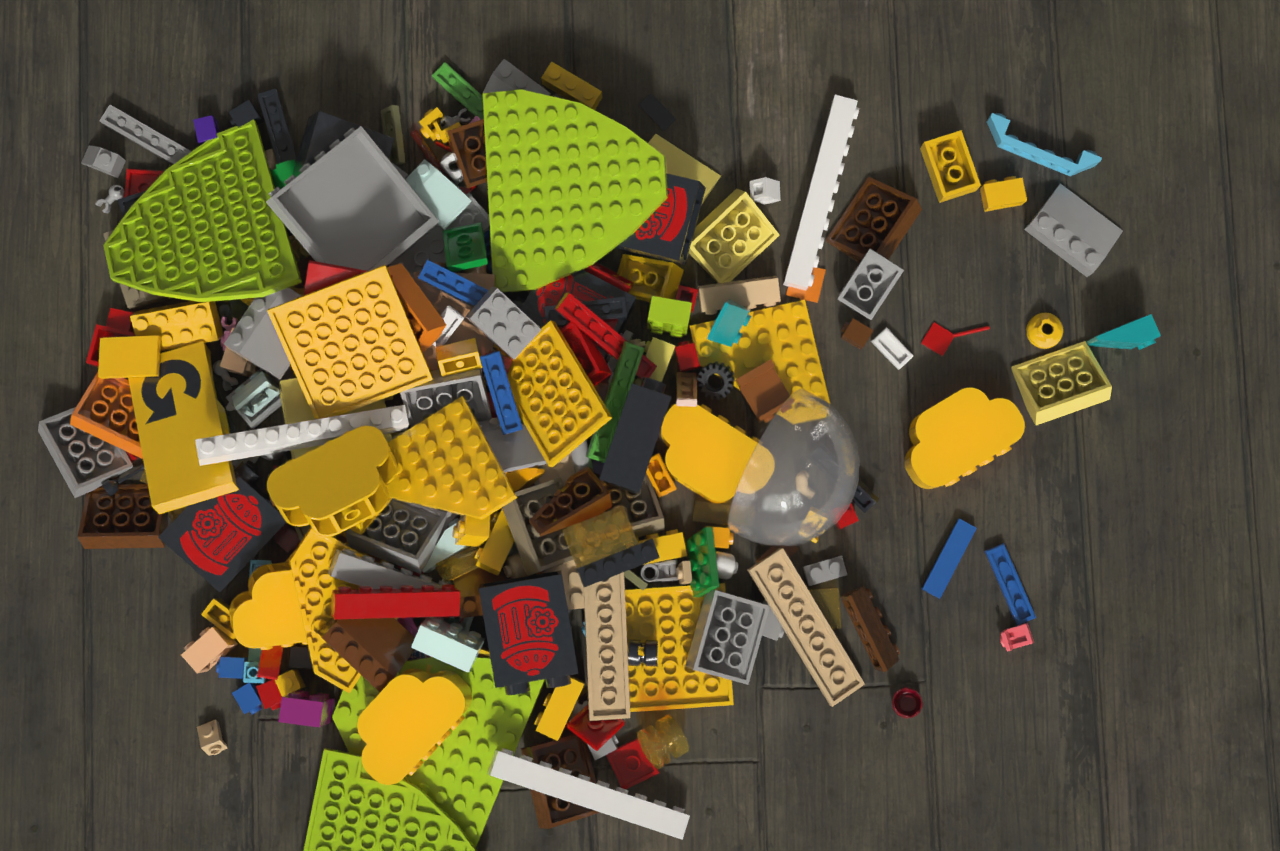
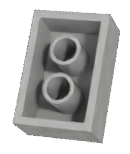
M493 286L465 316L506 355L514 360L542 330L498 288Z

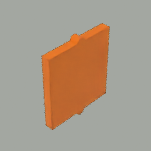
M813 267L811 274L815 276L812 287L808 286L805 291L788 286L786 295L799 298L800 301L807 300L818 303L826 269Z

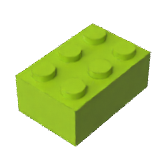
M652 296L647 329H650L651 333L654 334L671 333L670 336L682 338V335L686 336L692 303Z

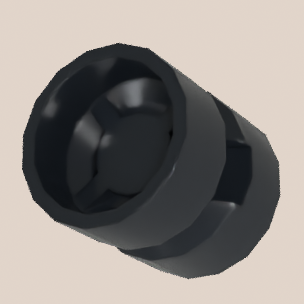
M629 639L628 666H640L641 663H644L645 666L657 667L658 640H646L645 643H642L641 640ZM638 650H644V656L638 655Z

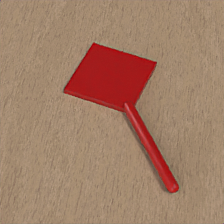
M934 322L921 344L943 356L954 337L989 330L990 326L953 334Z

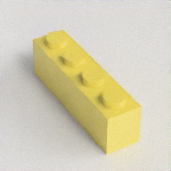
M654 337L651 342L647 341L644 352L647 353L646 357L657 365V368L649 378L662 382L675 350V345ZM637 377V379H634L633 384L640 386L642 381Z

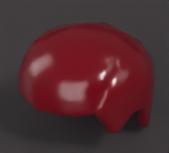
M908 687L897 690L891 701L895 713L907 719L917 716L923 707L921 695L916 690Z

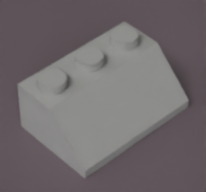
M505 59L492 73L483 93L522 89L551 96V93Z

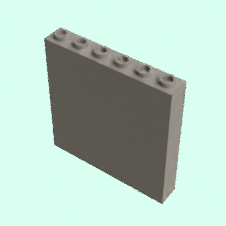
M360 126L357 130L351 128L346 132L343 141L340 142L337 139L329 146L331 150L328 153L322 151L314 158L316 160L314 164L310 165L308 162L299 170L301 172L299 176L295 177L293 174L284 181L285 187L282 189L277 187L270 192L271 198L266 203L316 262L369 271L385 264L386 266L389 265L439 221L362 126Z

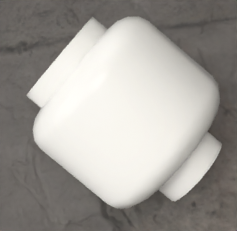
M717 551L718 578L730 579L733 574L737 573L738 562L735 561L734 555Z

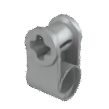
M677 560L646 564L641 568L640 576L646 582L679 580L676 575ZM647 567H651L655 571V575L651 579L644 576V570Z

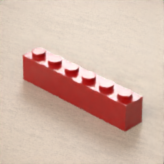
M450 584L442 585V588H434L433 585H422L421 588L403 585L401 589H393L392 586H380V589L360 586L359 589L351 590V587L342 586L338 587V590H332L331 615L334 619L459 616L460 591Z

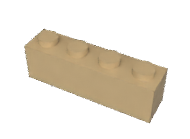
M777 276L698 286L700 309L706 314L717 313V310H721L729 299L747 309L756 308L758 304L774 306L776 302L781 301Z

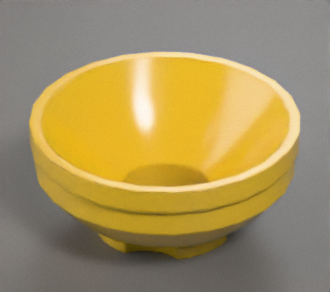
M1040 313L1029 320L1026 327V335L1034 346L1047 349L1055 346L1060 341L1063 335V326L1055 315ZM1048 323L1052 326L1053 331L1050 335L1043 333V324Z

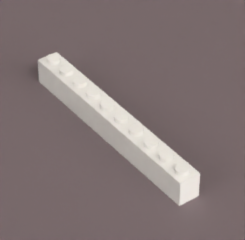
M835 95L833 98L783 283L785 286L805 291L808 286L812 287L815 275L811 273L813 267L817 268L820 258L816 256L817 251L822 249L825 239L821 237L823 230L827 231L830 221L826 217L828 211L832 212L835 200H831L832 195L837 193L840 183L836 181L838 174L842 175L845 163H841L842 158L847 156L850 146L846 144L848 137L852 138L855 127L851 126L853 119H857L859 108L856 107L857 100Z
M405 405L196 439L195 442L199 465L201 466L319 446L329 440L342 436L347 431H352L361 426L376 427L383 434L406 431L409 422Z
M504 748L501 749V752L496 750L494 752L487 773L490 776L683 840L690 815L684 814L685 809L673 806V809L665 807L666 803L654 800V803L646 801V796L637 793L635 797L627 795L628 790L617 787L616 791L609 789L610 784L598 780L597 784L589 782L590 777L579 774L577 778L571 776L572 771L559 768V771L551 769V764L540 761L539 765L532 763L533 758L522 754L520 758L513 756V751Z

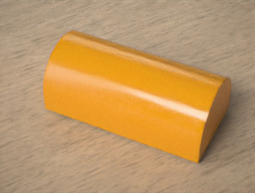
M660 453L652 456L646 473L660 498L675 491L677 487Z

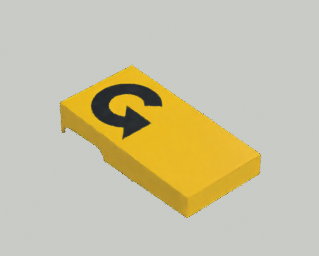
M204 341L161 353L159 376L128 378L151 505L159 514L239 490L236 484L232 460L199 465L195 440L230 434L225 409L216 396L211 351Z

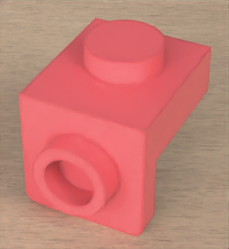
M1028 623L1007 628L1001 632L1000 641L1002 646L1006 647L1007 652L1014 648L1034 643Z

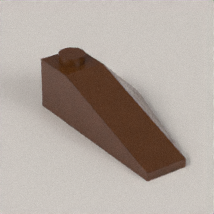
M588 466L570 476L564 487L554 493L555 496L551 501L545 503L529 520L540 536L596 517L612 507L610 492Z

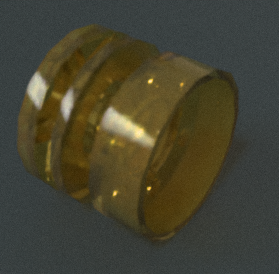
M669 714L655 722L656 729L648 725L646 730L642 729L637 732L642 751L656 769L662 768L664 763L668 764L671 762L670 754L677 759L689 752L688 742L683 731Z

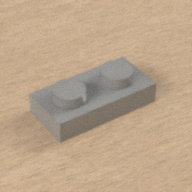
M842 556L803 567L808 586L847 575Z

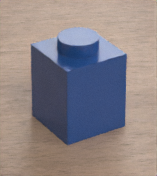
M220 657V661L218 660L216 664V672L219 673V678L243 679L244 662L248 661V657Z
M248 683L232 693L244 714L250 712L253 715L263 709L256 683Z

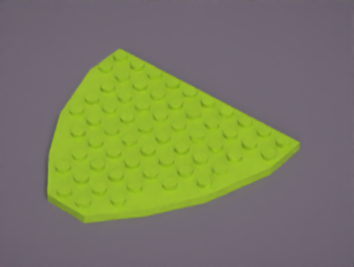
M519 89L483 93L492 274H495L494 287L498 288L502 293L536 290L593 265L635 233L668 198L665 156L624 125L582 103Z
M254 119L239 128L235 126L217 133V138L207 140L166 169L130 207L103 245L110 278L114 282L153 295L197 302L265 297L302 283L287 228L266 203L271 198L269 193L275 189L259 129Z
M477 656L469 673L434 657L408 660L396 677L403 671L411 668L426 671L429 664L431 665L429 673L435 674L442 670L453 671L466 681L471 689L472 701L469 708L463 714L465 719L454 730L450 728L451 734L440 746L435 744L438 748L426 761L421 759L424 763L412 776L407 774L404 779L421 788L461 827L476 848L504 781L487 774L495 750L501 752V749L504 748L513 751L514 756L544 680L529 682L530 691L526 693L506 695L505 687L495 688L491 659L489 657ZM362 675L350 693L342 691L332 716L349 753L362 755L363 749L367 745L358 733L357 723L359 716L380 693Z
M329 748L324 749L304 851H478L461 827L421 788L404 778L396 784H381L364 769L362 755Z

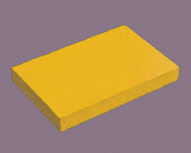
M153 335L100 338L98 377L106 379L159 376L161 337Z

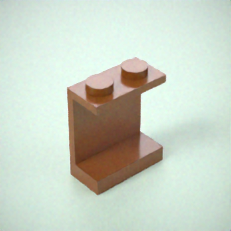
M771 359L737 378L735 381L759 423L763 420L765 423L771 421L776 417L774 414L780 410L782 413L793 408L792 403L796 401L794 397L791 398L774 369L775 365Z

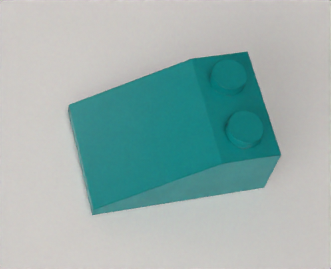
M730 299L727 300L706 339L730 347L733 343L737 344L742 336V333L739 332L742 325L747 326L752 317L749 315L750 310Z
M1152 314L1098 335L1086 343L1088 346L1119 349L1138 347V350H1141L1156 343L1155 339L1160 337L1161 334Z

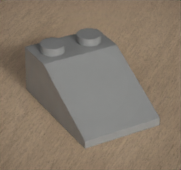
M869 249L839 293L837 299L872 320L904 269L874 250Z

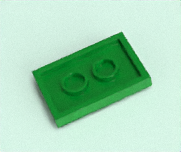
M481 222L443 230L446 265L449 271L459 272L464 269L481 267L488 264Z
M705 527L687 539L686 549L689 554V561L691 562L692 581L690 586L693 591V597H702L719 587L713 527Z

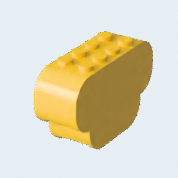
M976 388L961 389L913 419L909 427V436L914 446L908 450L905 456L906 471L912 481L921 488L933 489L943 485L946 487L951 486L960 480V475L963 477L977 470V465L981 467L993 461L995 454L998 457L1012 449L1010 445L1017 442L1024 433L1025 422L1016 405L1007 399L996 398L989 401L987 396Z
M674 404L669 409L661 426V437L665 445L669 447L665 456V465L673 479L712 503L727 502L737 491L743 494L755 493L767 484L774 472L775 462L771 452L762 446L763 442L754 436L749 438L745 435V430L738 426H735V428L728 424L729 420L721 415L716 417L711 414L712 410L703 404L701 406L697 405V407L676 406Z
M361 426L352 431H347L342 436L329 440L322 446L309 450L304 455L291 459L276 468L267 480V490L287 523L299 527L310 524L317 534L321 536H334L377 515L386 507L389 500L386 485L395 478L398 465L383 433L373 426Z
M290 562L266 564L258 567L249 578V591L238 594L231 602L229 608L230 624L237 641L245 647L260 648L261 650H269L277 645L291 647L294 643L300 642L307 645Z
M417 668L407 669L392 679L366 707L358 719V733L367 744L362 752V764L366 772L377 782L385 785L396 784L407 774L412 776L424 763L421 759L426 761L438 748L435 744L440 746L451 734L449 729L454 730L465 719L463 714L469 708L472 701V692L466 681L453 671L442 670L430 676L425 671Z

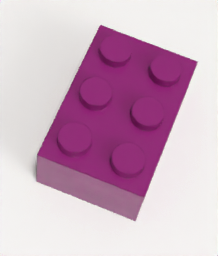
M293 691V693L282 697L278 722L322 727L332 721L335 698H330V694L327 693L309 695V691Z

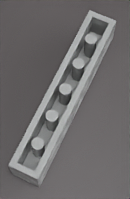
M344 548L343 551L336 550L328 570L331 577L359 586H370L372 589H380V586H392L393 589H401L403 585H411L413 588H421L422 585H433L434 588H442V585L449 584L439 580V583L433 582L431 577L420 574V577L412 575L413 571L406 568H401V571L394 569L393 564L382 561V564L374 562L375 558L367 555L362 557L356 556V552Z

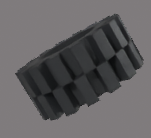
M711 362L700 371L697 377V386L701 388L699 390L701 393H705L704 396L706 398L710 396L712 400L715 398L719 400L727 396L733 388L735 381L734 373L729 370V366H724L725 363ZM711 374H719L723 378V385L721 387L715 388L710 385L709 376Z

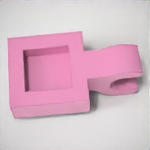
M222 317L221 324L226 329L224 335L221 336L223 351L226 349L224 343L231 334L232 328L234 329L238 324L237 318H233L231 325L227 324V317Z

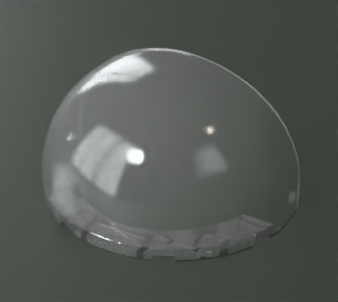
M799 389L782 405L757 444L741 477L729 513V530L757 544L788 547L800 545L819 537L841 519L851 504L858 486L860 459L857 442L848 423L827 401L804 389Z

